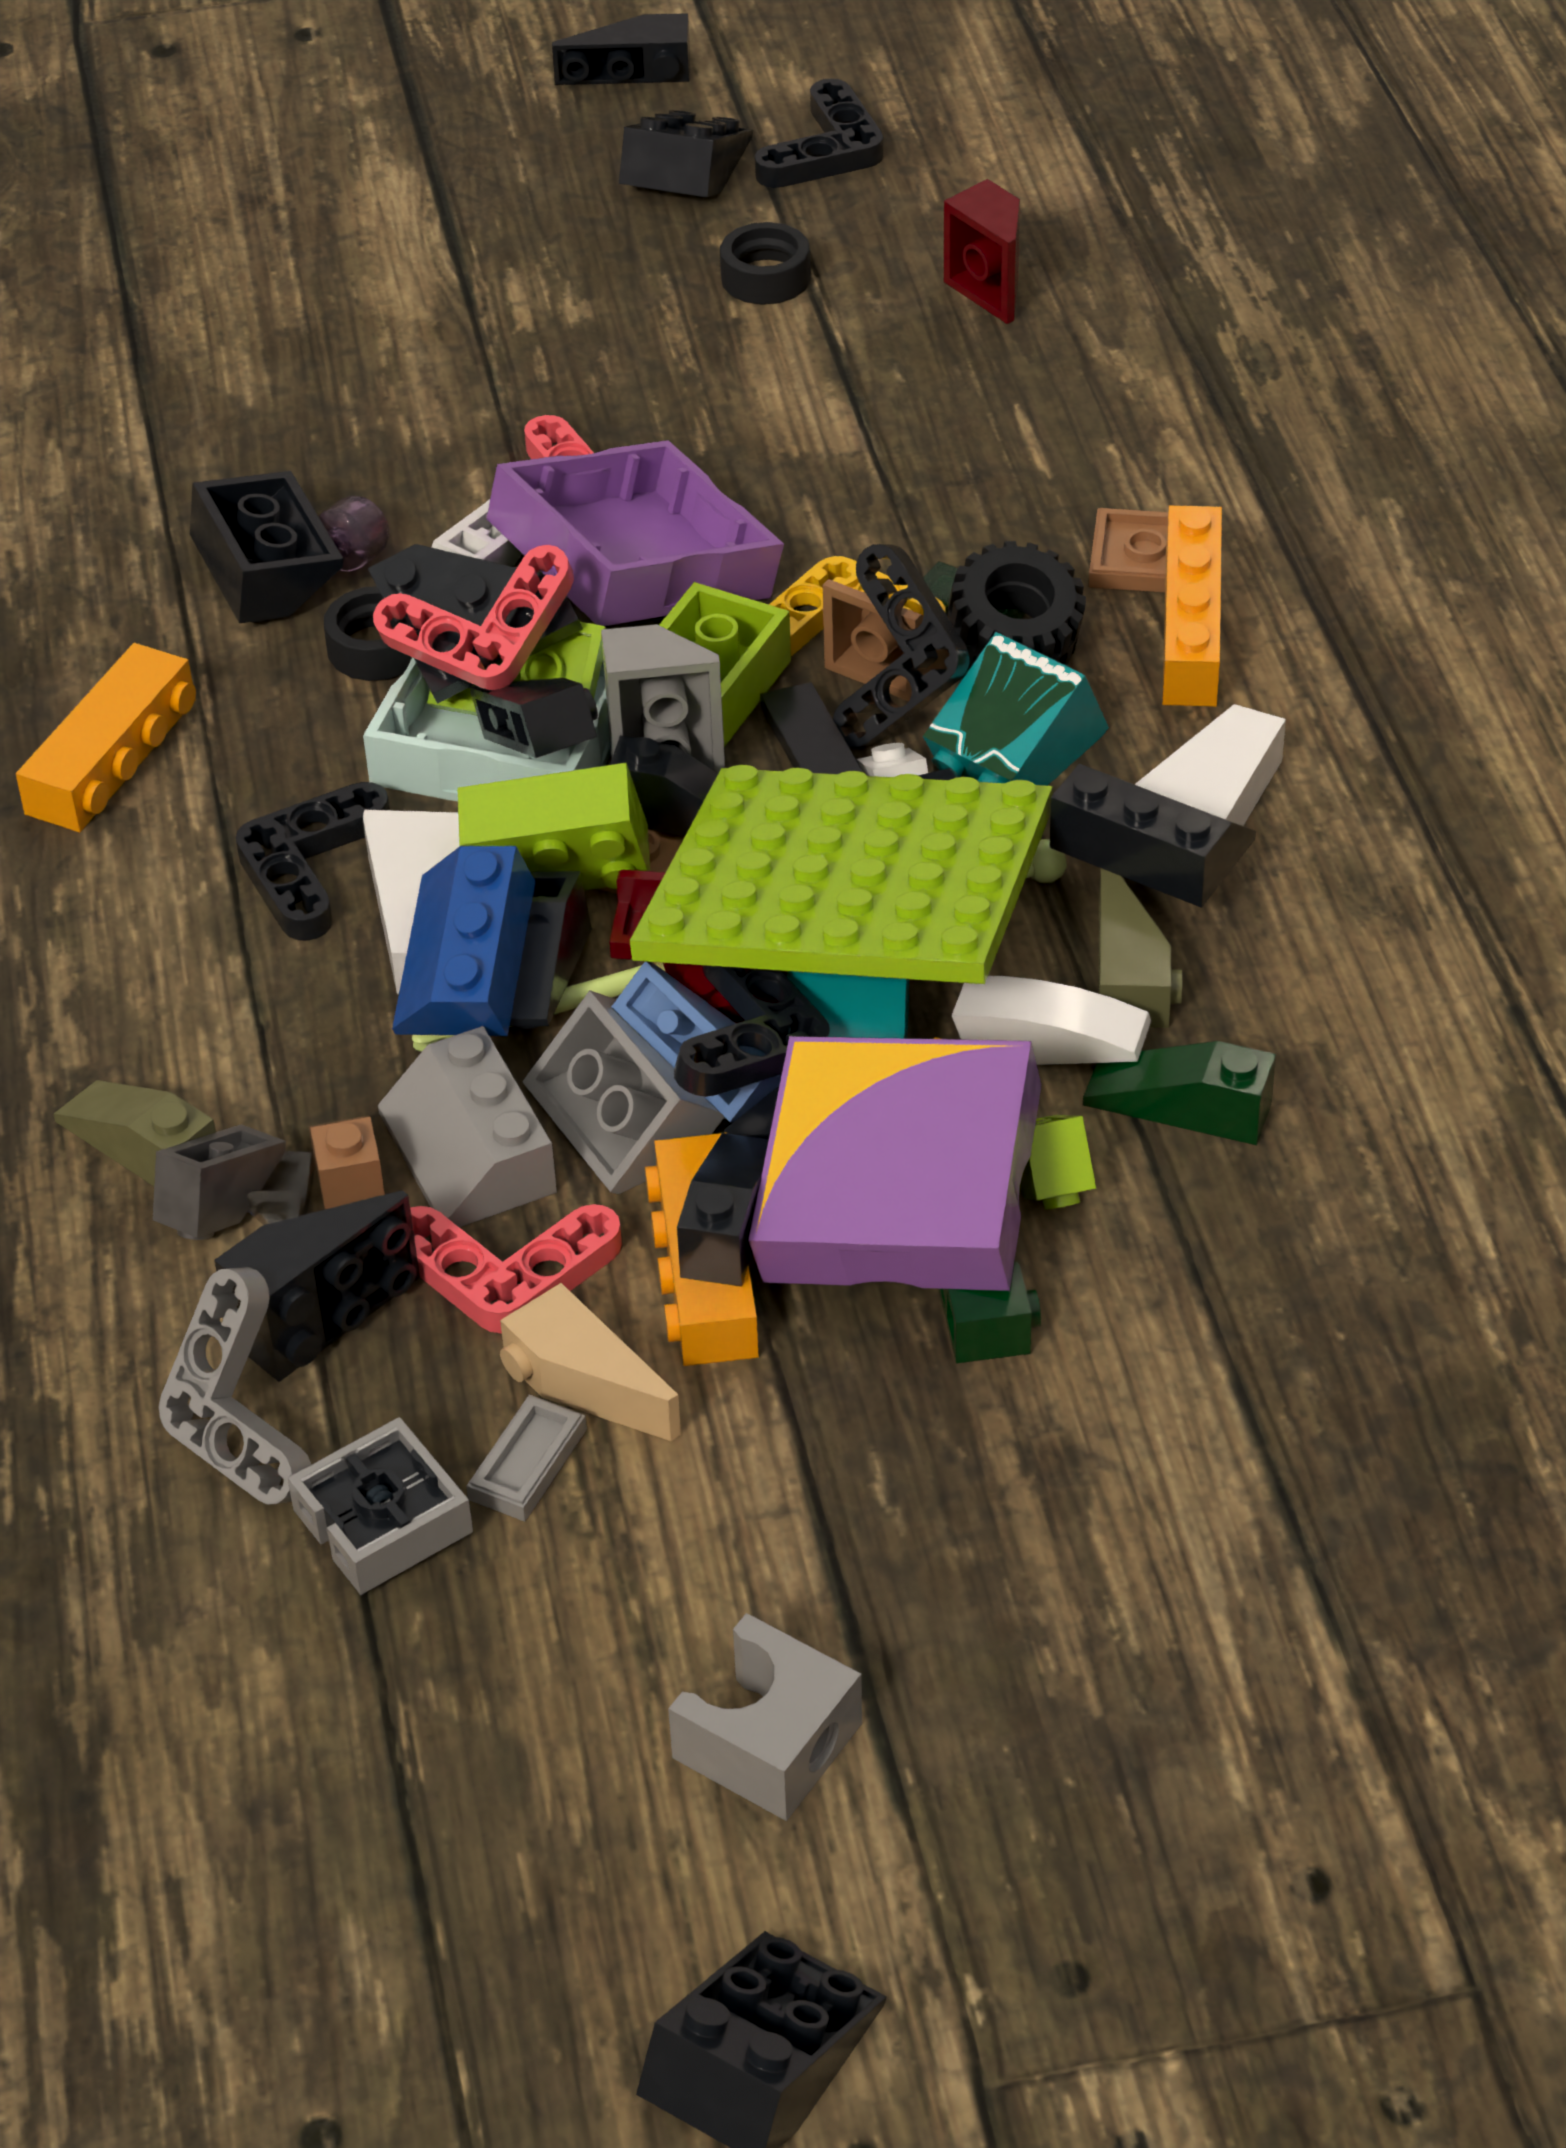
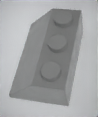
M657 624L601 630L611 760L621 735L632 738L647 737L659 743L675 745L717 773L720 772L721 768H725L719 655Z
M589 990L522 1082L607 1189L612 1193L620 1194L646 1182L645 1167L656 1165L655 1140L712 1134L724 1119V1116L704 1096L689 1093L677 1084L674 1079V1067L611 1007L616 999Z
M484 1026L428 1044L378 1104L379 1114L429 1206L441 1212L458 1227L557 1193L552 1142Z

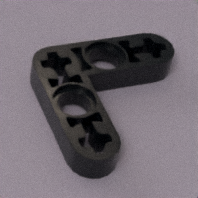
M823 79L811 86L810 110L824 133L768 145L759 149L755 154V177L757 182L771 188L786 187L869 168L882 161V132L850 85L839 79Z
M873 544L865 548L859 555L856 563V576L904 654L845 699L835 710L833 720L849 747L873 746L882 741L958 682L967 672L969 666V652L962 638L909 555L901 547L893 544ZM878 559L891 560L892 565L886 570L891 581L889 579H877L876 573L881 568ZM894 585H908V587L897 591ZM911 598L918 600L924 610L922 623L914 630L909 629L901 618L903 605ZM935 649H948L950 655L944 661L947 669H933L925 675L918 670L920 668H928L938 659ZM899 675L905 677L912 687L911 698L902 707L896 705L890 697L891 682ZM877 707L883 712L872 715L864 722L863 727L866 732H854L852 726L858 721L855 713H868Z
M373 782L351 784L253 819L243 824L237 830L235 838L240 864L283 932L290 938L302 941L313 940L325 935L331 928L332 914L328 894L305 859L365 838L364 810H390L387 792L381 785ZM314 822L327 825L325 828L313 832L301 830L302 826ZM261 845H264V847L267 849H271L272 854L265 857V851L263 850ZM293 874L297 876L294 881L289 883L275 884L270 882L277 875ZM302 901L303 908L307 914H304L300 909L296 910L295 904Z
M703 965V973L745 1021L684 1041L679 1049L674 1067V1079L685 1091L694 1095L708 1097L780 1075L783 1071L789 1036L828 1037L830 1033L829 1023L780 970ZM752 994L768 995L775 998L778 1003L762 1001ZM739 1046L754 1047L766 1055H751L739 1049Z

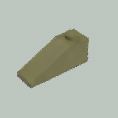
M1101 868L1099 897V994L1147 1011L1151 1018L1149 1026L1151 1028H1169L1170 1004L1182 1003V969H1171L1170 943L1122 876Z
M100 1080L93 1082L54 1113L56 1123L152 1186L155 1183L156 1151L216 1133L213 1118L172 1092Z

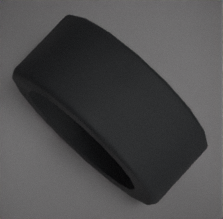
M751 223L736 228L725 236L720 245V269L723 288L731 296L743 302L760 305L776 304L795 298L806 290L811 280L808 239L799 230L780 223ZM760 260H774L783 262L773 266H755L748 264Z
M377 586L362 587L343 594L330 604L324 614V633L328 659L336 670L350 678L366 681L391 679L402 675L412 659L411 656L392 649L382 639L366 641L350 637L356 631L375 626L373 623V613L376 606L383 599ZM392 619L390 623L392 627L395 628L396 623L394 619Z

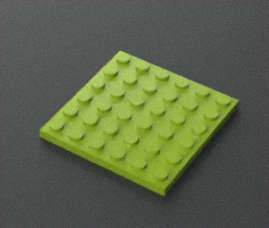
M750 765L721 768L630 939L632 961L985 984L1050 817L1053 786L1035 785L1026 780H1014L1007 783L978 782L971 777L933 780L922 779V777L915 774L878 777L867 776L860 771L823 774L812 773L804 768L769 771L757 770Z

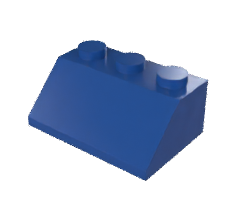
M459 846L422 875L392 1027L396 1035H458L484 1026L489 1036H508L535 887V880L516 846Z

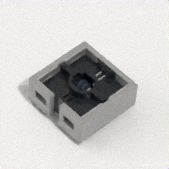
M400 1417L287 1478L294 1512L321 1545L327 1541L330 1542L333 1561L360 1595L473 1532L469 1499Z

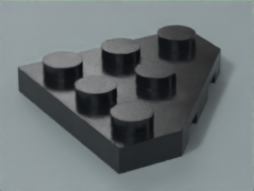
M414 544L368 568L383 599L391 594H407L479 626L482 625L517 569L419 544ZM537 573L541 582L545 574ZM537 590V592H536L535 595H536L540 600H542V597H541L539 591ZM565 597L530 656L583 630L567 597ZM518 607L508 614L506 624L513 628L523 627L532 620L534 611L528 607ZM407 614L402 620L393 618L396 625L404 623L413 627L419 637L420 629L412 625ZM453 631L443 632L434 639L432 649L438 652H448L458 644L460 635ZM473 646L472 654L480 658L485 670L490 664L500 666L503 662L500 654L494 660H488L479 656ZM414 658L437 704L474 685Z

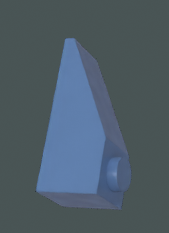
M645 961L611 1006L673 1067H675L679 1049L684 1041L736 1024L653 962ZM739 1046V1049L755 1056L766 1055L754 1047ZM782 1074L705 1098L729 1122H734L780 1085Z

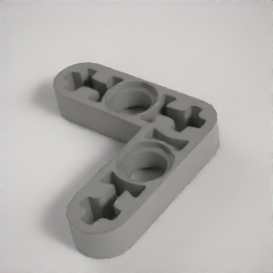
M250 1267L220 1269L210 1276L202 1292L161 1394L159 1416L163 1427L171 1436L258 1501L267 1505L292 1502L287 1478L312 1465L308 1455L301 1447L232 1398L267 1312L269 1288L264 1277L257 1270ZM240 1300V1301H241V1302H240V1307L237 1308V1306H238V1301ZM212 1336L219 1341L222 1348V1360L216 1370L209 1365L205 1351L207 1342ZM193 1412L197 1414L199 1417L204 1418L191 1420ZM232 1424L240 1429L243 1436L244 1446L238 1458L231 1454L227 1446V1434ZM280 1463L278 1471L269 1464ZM281 1477L284 1479L283 1485H279Z

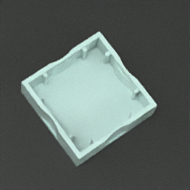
M413 657L403 675L390 687L363 735L369 782L376 783L384 788L457 802L458 787L606 766L611 753L604 662H602L594 697L598 711V718L593 720L597 737L538 758L484 739L478 717L475 715L437 709L427 704L430 689Z

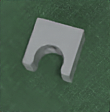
M746 1613L733 1629L736 1680L744 1689L759 1693L763 1697L756 1703L743 1708L723 1709L707 1704L697 1694L681 1692L668 1708L672 1758L787 1821L862 1725L861 1673Z

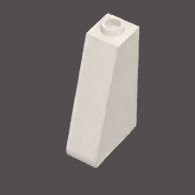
M1234 704L1135 785L1244 826L1282 762L1286 719Z
M364 810L363 823L368 859L397 994L400 991L421 877L460 846L458 812Z

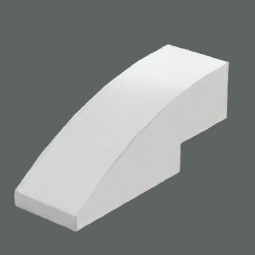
M988 976L985 984L964 983L952 1013V1018L961 1040L1031 1041L1037 1065L1138 1062L1151 1023V1018L1147 1011L1108 996L1078 987L1009 976Z

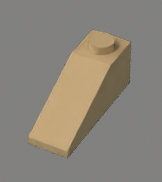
M562 1283L500 1320L503 1349L500 1350V1357L504 1367L513 1379L518 1382L525 1380L542 1398L668 1441H673L681 1436L678 1393Z

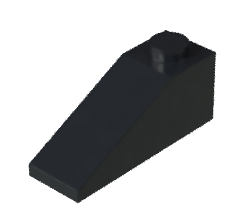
M566 678L513 681L510 685L497 690L483 689L476 685L469 687L482 734L486 740L538 758L597 737L593 720L598 718L596 703L591 692L587 688H583L582 683Z
M620 735L610 765L627 763L648 824V829L686 836L719 774L675 745L659 743L647 737L632 738Z
M722 1133L691 1180L677 1225L680 1278L735 1286L743 1285L752 1254L748 1240L769 1139Z

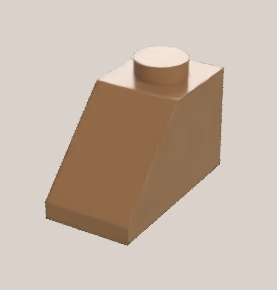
M370 1116L308 1126L325 1209L385 1195L380 1159Z

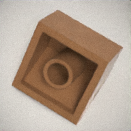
M830 579L823 584L825 668L866 684L903 655L904 652L866 593ZM902 608L901 618L903 623L911 630L918 628L924 616ZM935 649L938 659L928 668H920L918 670L925 675L933 669H947L944 661L949 656L948 649ZM901 675L895 677L890 685V694L909 701L912 695L910 682Z

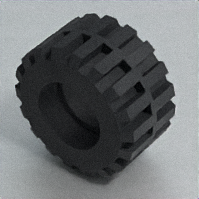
M1004 541L1002 548H997L994 544L984 546L981 555L973 552L966 558L965 565L959 566L955 573L947 616L969 652L967 671L972 667L995 632L1066 666L1069 664L1071 655L1075 652L1086 606V596L1082 595L1084 585L1081 578H1073L1075 569L1069 562L1059 563V555L1050 549L1044 553L1038 550L1037 544L1027 542L1026 547L1017 546L1016 541ZM997 610H1017L1028 614L1032 618L1015 619L1003 615Z

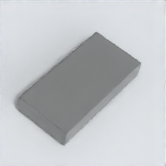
M529 1394L467 1484L468 1499L525 1522L586 1432V1415Z

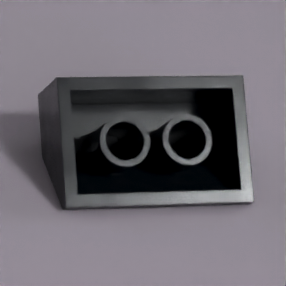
M292 471L192 483L189 534L239 624L247 622L260 623L269 619L291 616L343 567L342 555Z
M1082 764L1077 765L1051 796V849L1201 908L1256 838L1255 830Z

